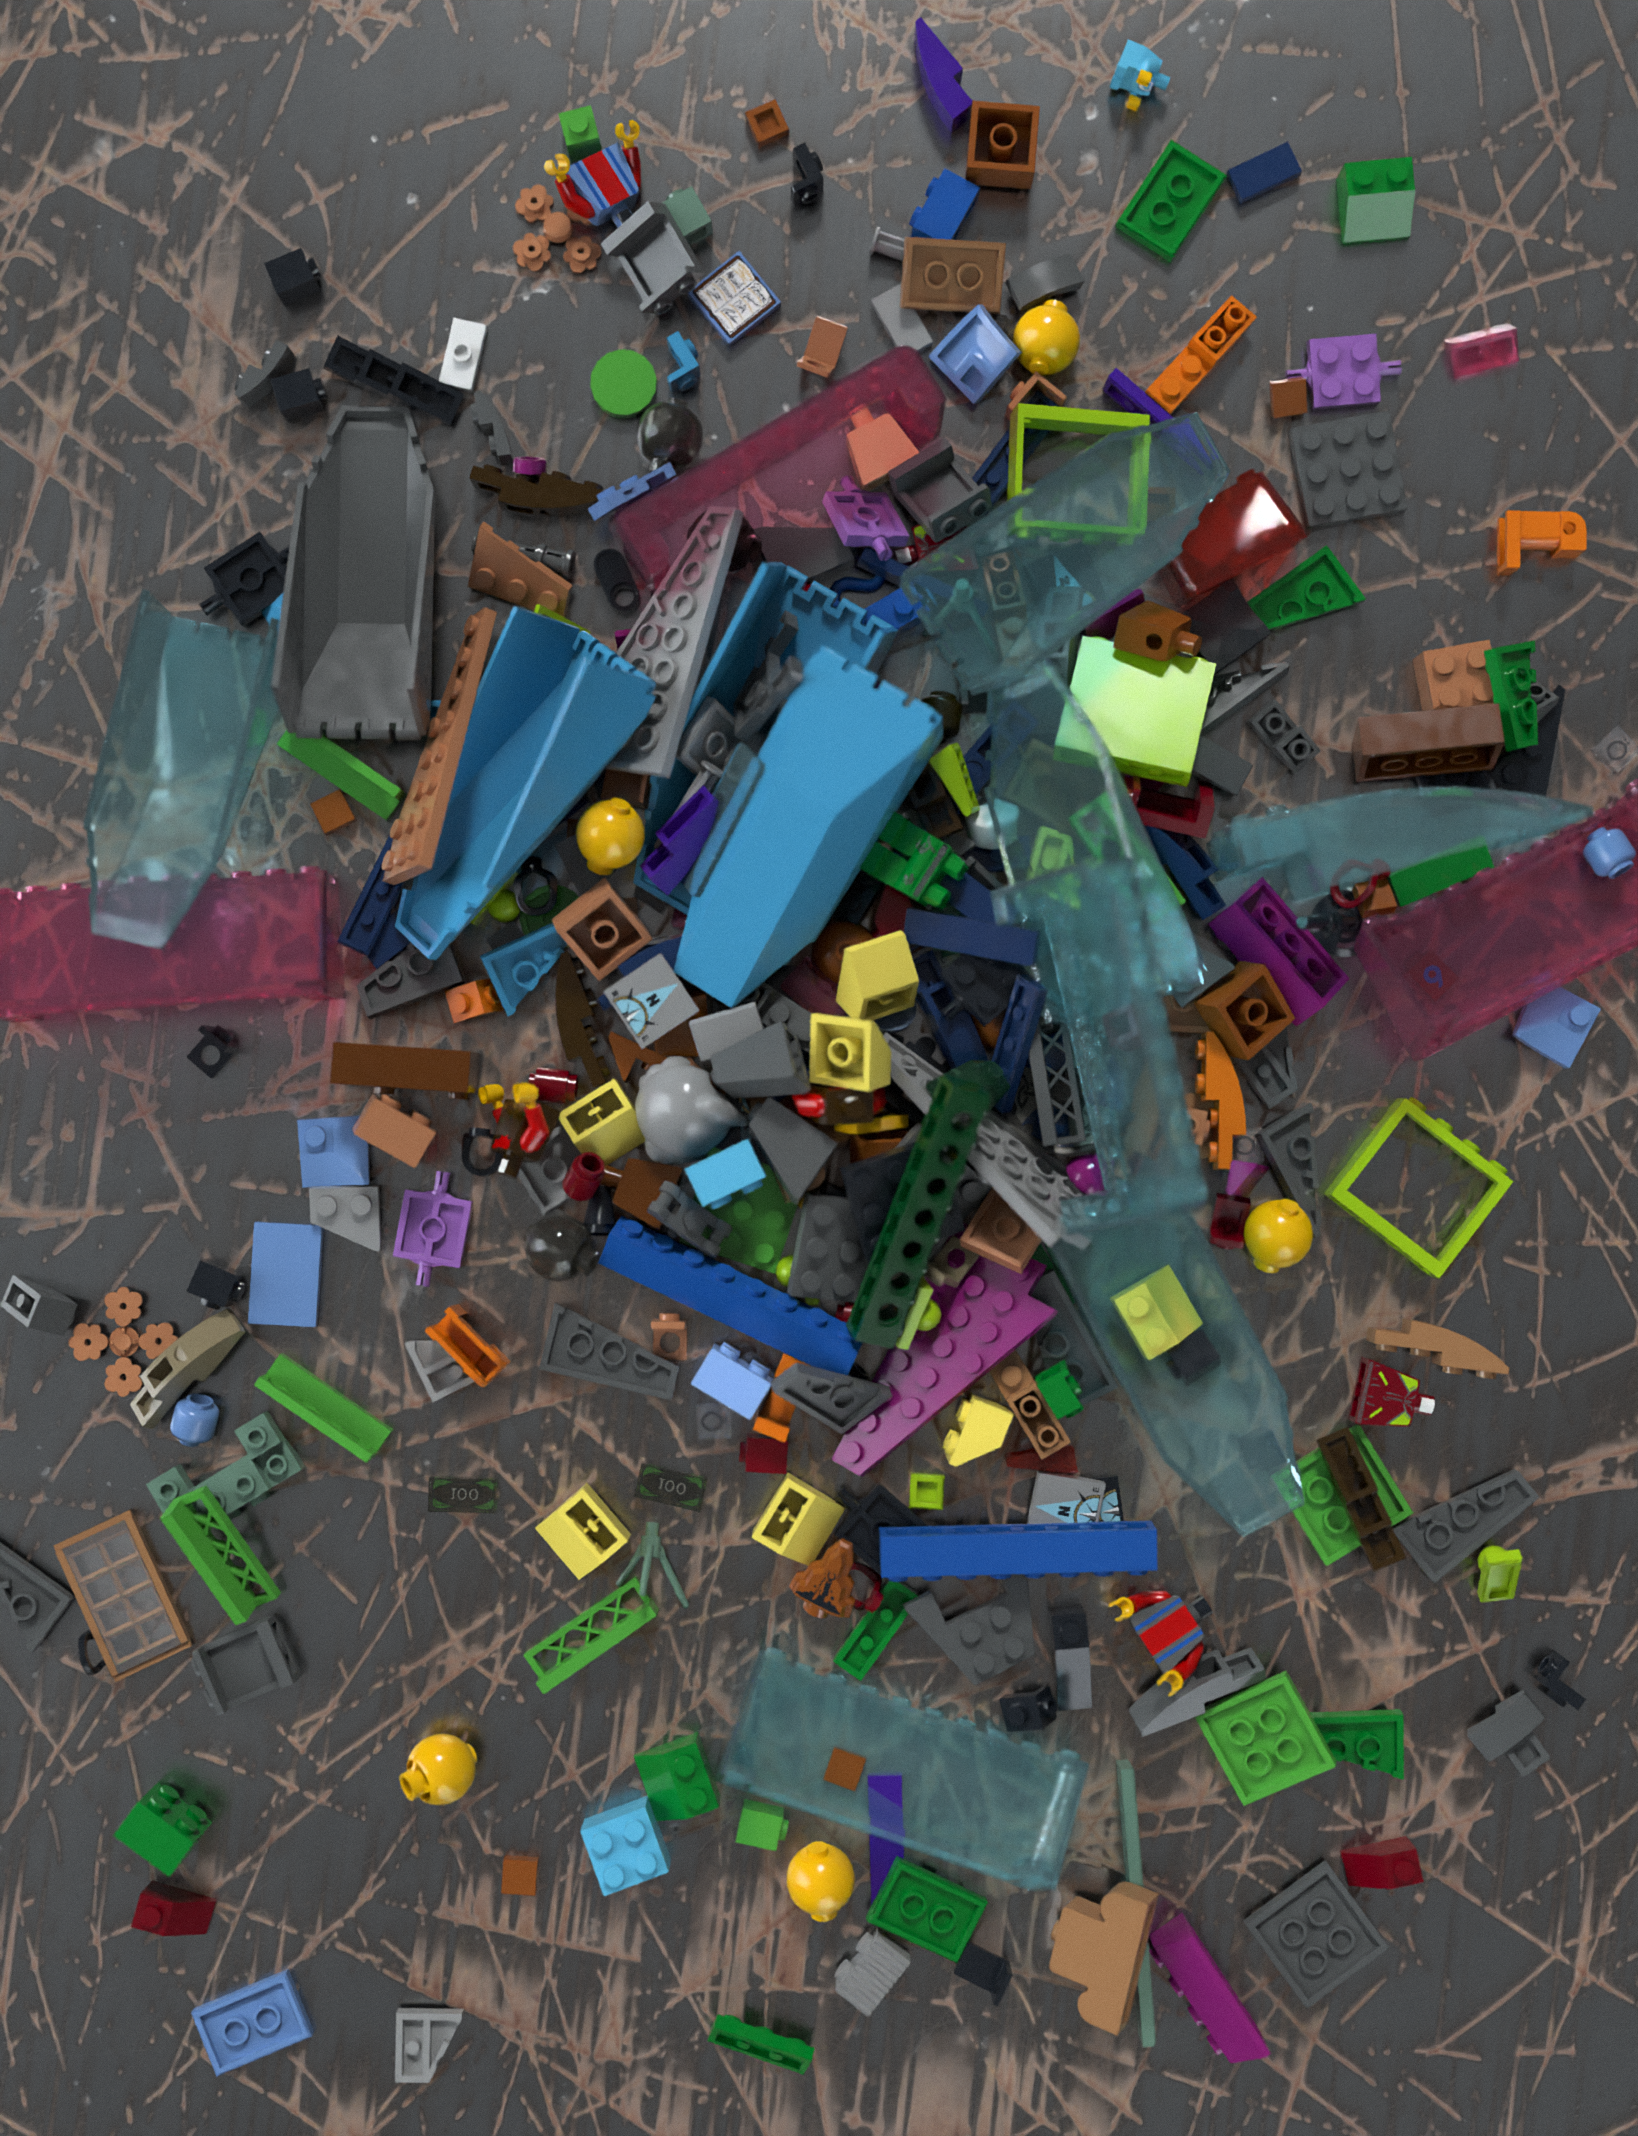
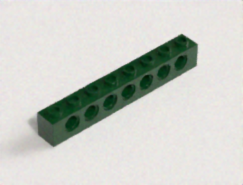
M941 1074L846 1327L856 1341L893 1349L897 1338L904 1331V1319L909 1307L916 1300V1288L921 1276L928 1269V1257L933 1245L940 1238V1226L945 1213H948L952 1207L953 1193L957 1182L961 1181L964 1176L965 1162L969 1151L976 1145L977 1131L981 1120L988 1114L991 1095L978 1083ZM962 1113L961 1118L952 1123L953 1118L957 1114ZM950 1145L947 1152L939 1155L945 1146ZM938 1177L933 1185L927 1186L930 1180ZM925 1209V1212L920 1217L915 1218L919 1211ZM913 1241L911 1246L903 1249L908 1242ZM901 1272L898 1278L891 1280L895 1274ZM889 1304L887 1308L879 1311L883 1305Z

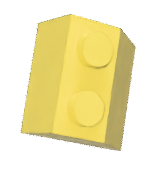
M818 1013L811 1014L809 1082L868 1092L890 1085L891 1049L874 1021Z
M1169 1264L1109 1298L1141 1354L1147 1360H1151L1177 1345L1203 1324Z

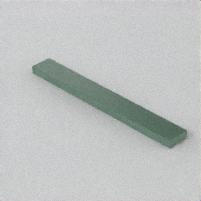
M1128 1759L1116 1760L1126 1882H1131L1144 1888L1134 1768ZM1148 1942L1135 1993L1138 2035L1143 2047H1152L1156 2044Z

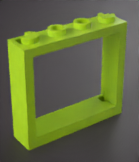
M1018 403L1010 413L1006 534H1016V538L1022 540H1032L1036 536L1049 537L1051 542H1067L1070 538L1082 539V543L1086 545H1098L1102 541L1114 542L1116 547H1133L1134 544L1146 536L1150 415ZM1024 428L1130 437L1127 527L1021 519Z
M1410 1097L1409 1100L1407 1098H1397L1327 1188L1324 1195L1427 1275L1439 1279L1514 1181L1506 1176L1508 1170L1500 1163L1492 1159L1488 1162L1480 1156L1481 1149L1468 1139L1464 1138L1461 1141L1452 1134L1454 1128L1440 1118L1434 1120L1425 1113L1427 1108L1413 1097ZM1405 1114L1494 1182L1436 1259L1348 1191V1188Z

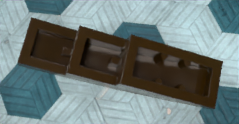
M1349 1427L1317 1439L1316 1442L1330 1477L1373 1573L1406 1559L1404 1551L1391 1527V1519L1378 1495V1487Z

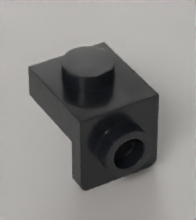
M804 142L793 148V163L803 180L790 188L791 201L794 205L801 202L803 204L811 203L823 192L822 163L815 151L810 153Z
M1554 1651L1551 1655L1542 1659L1537 1668L1538 1673L1534 1678L1550 1689L1546 1695L1564 1708L1569 1703L1579 1710L1586 1699L1559 1680V1677L1570 1661Z
M1042 1686L1036 1692L1005 1694L999 1699L1007 1732L1043 1730L1057 1718V1703L1052 1696L1050 1686Z

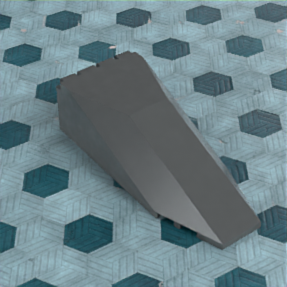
M342 405L326 433L327 443L320 456L314 455L311 460L313 469L306 482H299L297 486L271 688L288 733H295L296 731L297 738H322L323 729H327V738L356 739L357 730H361L362 739H390L391 730H395L397 740H421L422 735H426V731H429L431 716L435 527L434 487L431 483L409 406Z

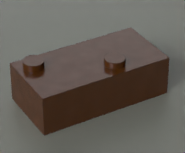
M1499 704L1459 708L1443 705L1428 711L1358 717L1352 742L1356 782L1494 769L1504 744Z
M333 1042L330 1083L374 1087V1093L395 1095V1088L448 1092V1099L468 1100L469 1093L478 1094L481 1054L460 1050Z

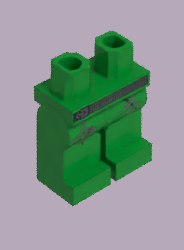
M894 811L878 838L888 847L909 858L908 861L880 843L875 842L860 869L872 878L925 907L927 904L943 909L952 893L939 885L942 879L947 874L960 881L969 866L957 856L958 853L951 846L922 830Z

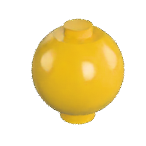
M1047 300L1041 306L1027 311L1020 318L1013 333V343L1022 352L1017 359L1028 371L1033 374L1038 372L1041 376L1061 372L1072 363L1079 350L1080 333L1077 323L1068 313L1065 304L1057 300Z
M620 798L603 800L591 805L583 812L577 823L576 841L578 848L587 859V868L599 875H610L613 869L621 868L631 863L639 855L644 844L645 830L640 816L630 807L627 801Z
M1270 1200L1257 1206L1248 1216L1244 1226V1240L1248 1251L1254 1257V1265L1263 1272L1277 1273L1280 1268L1292 1266L1306 1256L1312 1245L1313 1228L1308 1215L1293 1200Z
M435 1734L426 1737L414 1747L407 1761V1771L399 1777L404 1794L410 1800L419 1797L422 1801L432 1805H446L457 1801L465 1795L473 1783L476 1771L475 1763L477 1762L476 1752L470 1744H466L454 1735Z
M816 1841L802 1848L792 1858L787 1870L786 1883L790 1897L800 1909L809 1913L813 1920L826 1922L834 1919L838 1914V1910L850 1899L854 1889L855 1875L849 1858L842 1850L831 1844Z

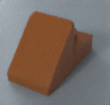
M612 1031L608 1036L624 1083L629 1081L638 1059L643 1061L641 1068L648 1070L650 1066L661 1064L668 1058L658 1055L655 1051L646 1047L641 1049L638 1043Z

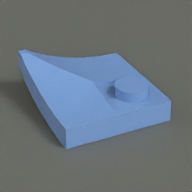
M978 304L948 333L928 357L973 404H978L1022 352L1002 331L982 304Z
M1538 977L1521 1010L1512 1036L1564 1068H1570L1601 1008L1543 977Z
M360 1115L297 1120L302 1188L370 1184L369 1142L354 1135L352 1130Z

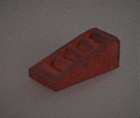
M1070 1443L1042 1460L1035 1448L1008 1452L1003 1455L1007 1467L1078 1473L1074 1448Z

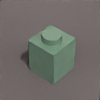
M692 186L685 190L677 189L667 196L666 201L662 202L666 204L689 246L713 234L712 221Z

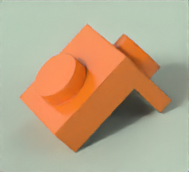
M490 978L475 980L445 991L453 1023L464 1022L487 1013L504 1010Z

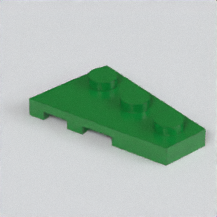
M1326 545L1247 603L1260 620L1265 623L1267 628L1272 631L1363 603L1366 598Z
M1535 640L1484 651L1485 667L1490 677L1493 691V703L1499 704L1506 752L1538 744L1537 704L1531 698V684L1536 682V670L1530 669V654L1536 652Z
M1400 1709L1310 1712L1336 1761L1341 1762L1344 1760L1361 1765L1364 1769L1374 1772L1375 1770L1390 1773L1392 1777L1404 1780V1714Z

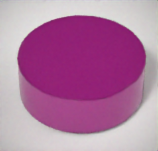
M515 457L513 459V472L520 474L547 473V461L540 457Z

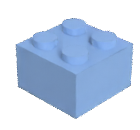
M725 1341L722 1345L715 1342L693 1378L691 1385L750 1420L771 1386L773 1377L769 1375L770 1368L755 1359L751 1363L739 1357L741 1353L739 1349Z

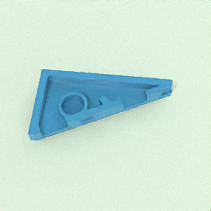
M553 923L480 955L507 1016L512 1015L517 1010L515 1007L529 990L532 992L539 983L540 977L547 973L560 958L561 954L564 953L563 949L567 946V943L558 934Z

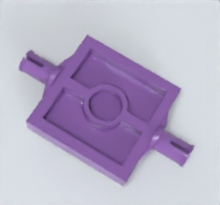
M1376 334L1318 338L1307 341L1308 360L1305 369L1286 370L1285 378L1304 377L1306 379V386L1310 392L1311 410L1377 405L1381 402V377L1400 375L1402 367H1400V360L1381 362L1377 352Z
M848 475L844 476L840 481L844 491L825 492L822 503L844 546H872L881 561H883V558L886 561L892 557L893 552L889 548L890 546H906L909 534L886 492L861 490L857 487L851 475L849 477Z
M436 1171L433 1190L421 1192L405 1189L393 1256L410 1259L414 1263L419 1264L415 1283L419 1286L430 1287L433 1267L442 1265L455 1268L462 1267L474 1201L456 1198L447 1193L451 1173Z

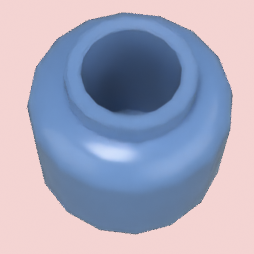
M1601 827L1587 837L1589 843L1583 849V856L1597 876H1608L1609 879H1614L1634 866L1632 860L1635 858L1636 850L1622 830L1615 828L1607 831L1605 827Z
M200 1393L189 1394L187 1397L177 1401L170 1430L179 1439L181 1444L196 1447L200 1443H206L213 1438L220 1411L211 1397Z

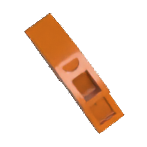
M1231 295L1191 338L1184 350L1147 388L1145 393L1171 415L1214 370L1255 321L1257 316Z
M1205 1032L1201 1034V1040L1196 1041L1195 1047L1196 1060H1201V1074L1196 1073L1195 1093L1201 1094L1200 1102H1214V1108H1209L1208 1111L1210 1128H1213V1142L1208 1143L1207 1149L1208 1162H1213V1170H1230L1233 1136L1241 1137L1246 1135L1243 1096L1233 1064L1224 1046L1214 1032Z

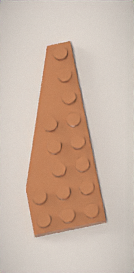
M486 607L474 615H470L465 623L463 631L465 636L457 654L437 714L430 721L429 731H427L428 738L399 819H396L390 831V838L393 839L391 850L387 851L382 862V870H385L382 881L389 884L397 885L432 868L497 612Z

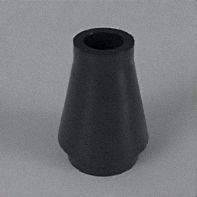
M598 1186L595 1194L588 1201L583 1226L586 1227V1235L609 1236L610 1231L616 1224L611 1199V1188Z

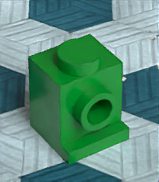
M1065 1359L1035 1376L1037 1387L1057 1420L1064 1416L1071 1418L1084 1409L1079 1398L1083 1391L1073 1375L1067 1377L1070 1375Z

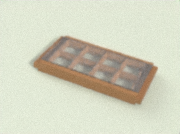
M131 1509L53 1546L111 1677H113L115 1682L193 1645Z

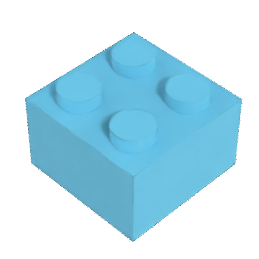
M746 1139L685 1169L702 1207L710 1204L712 1209L732 1201L733 1199L730 1194L739 1189H742L745 1195L762 1187L761 1179L767 1176L750 1139Z
M648 1796L584 1819L580 1832L603 1896L669 1872L671 1857L658 1821L655 1819Z

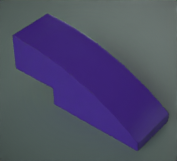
M920 17L915 21L914 31L915 52L920 76L934 109L952 134L970 119L972 99L960 86L963 73L962 66Z
M704 785L655 833L662 843L639 865L648 878L667 896L684 878L696 861L714 823L719 801Z

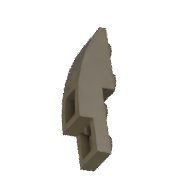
M225 1309L189 1330L164 1350L141 1374L140 1378L145 1386L133 1399L130 1406L142 1427L154 1429L195 1379L205 1382L243 1336L245 1330L231 1309Z

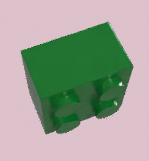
M157 1782L137 1802L113 1836L170 1877L187 1858L212 1822L207 1819L206 1813L201 1808L195 1805L189 1806L181 1800L174 1788Z

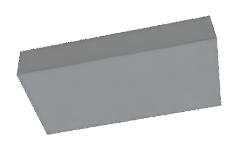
M901 284L872 299L871 305L902 360L906 361L933 346V340L915 309L899 307Z

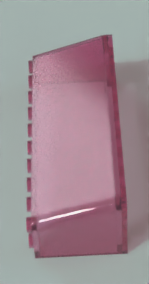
M901 345L873 356L676 474L656 488L616 510L608 521L609 532L648 598L651 599L670 569L668 564L670 559L669 550L659 534L660 531L877 401H880L886 413L893 417L918 450L940 437L947 398L915 348Z
M1638 779L1631 782L1625 788L1627 793L1617 801L1616 806L1608 810L1605 807L1596 810L1587 818V821L1579 825L1576 822L1567 825L1559 832L1558 836L1550 840L1548 837L1538 840L1530 847L1529 851L1521 855L1519 852L1509 855L1501 862L1500 866L1492 870L1490 867L1480 870L1472 877L1473 880L1463 885L1461 882L1451 885L1443 892L1444 895L1435 900L1432 897L1422 900L1414 907L1413 911L1406 915L1402 912L1392 917L1388 915L1381 917L1379 914H1375L1361 924L1362 928L1359 935L1355 938L1356 942L1353 949L1406 1051L1414 1062L1427 1058L1638 946ZM1601 827H1605L1607 831L1615 828L1622 830L1636 850L1635 858L1632 860L1634 866L1614 879H1609L1608 876H1597L1583 856V849L1589 843L1587 837Z
M319 866L299 867V873L286 874V869L282 868L266 869L265 875L252 876L251 871L231 872V878H218V874L204 873L197 874V880L184 881L183 876L162 877V883H150L148 878H134L128 880V885L116 886L115 881H96L92 888H81L80 883L60 884V890L47 891V886L40 885L25 887L26 892H13L12 888H0V1021L2 1022L44 1020V1015L292 997L309 1001L346 999L342 945L337 943L341 934L338 879L328 874L327 870H320Z

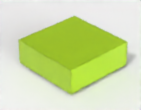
M911 1472L909 1508L943 1510L945 1475Z

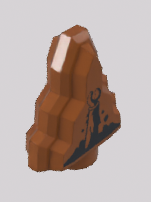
M841 1538L827 1549L823 1559L811 1561L806 1571H798L789 1588L797 1597L804 1601L803 1608L808 1614L821 1619L827 1618L829 1614L836 1617L850 1618L856 1601L851 1595L854 1581L849 1573L854 1563L853 1543Z

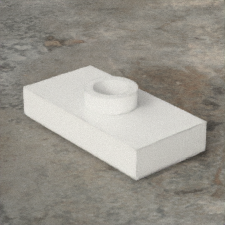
M453 318L439 378L440 382L456 390L473 393L488 331L485 324Z

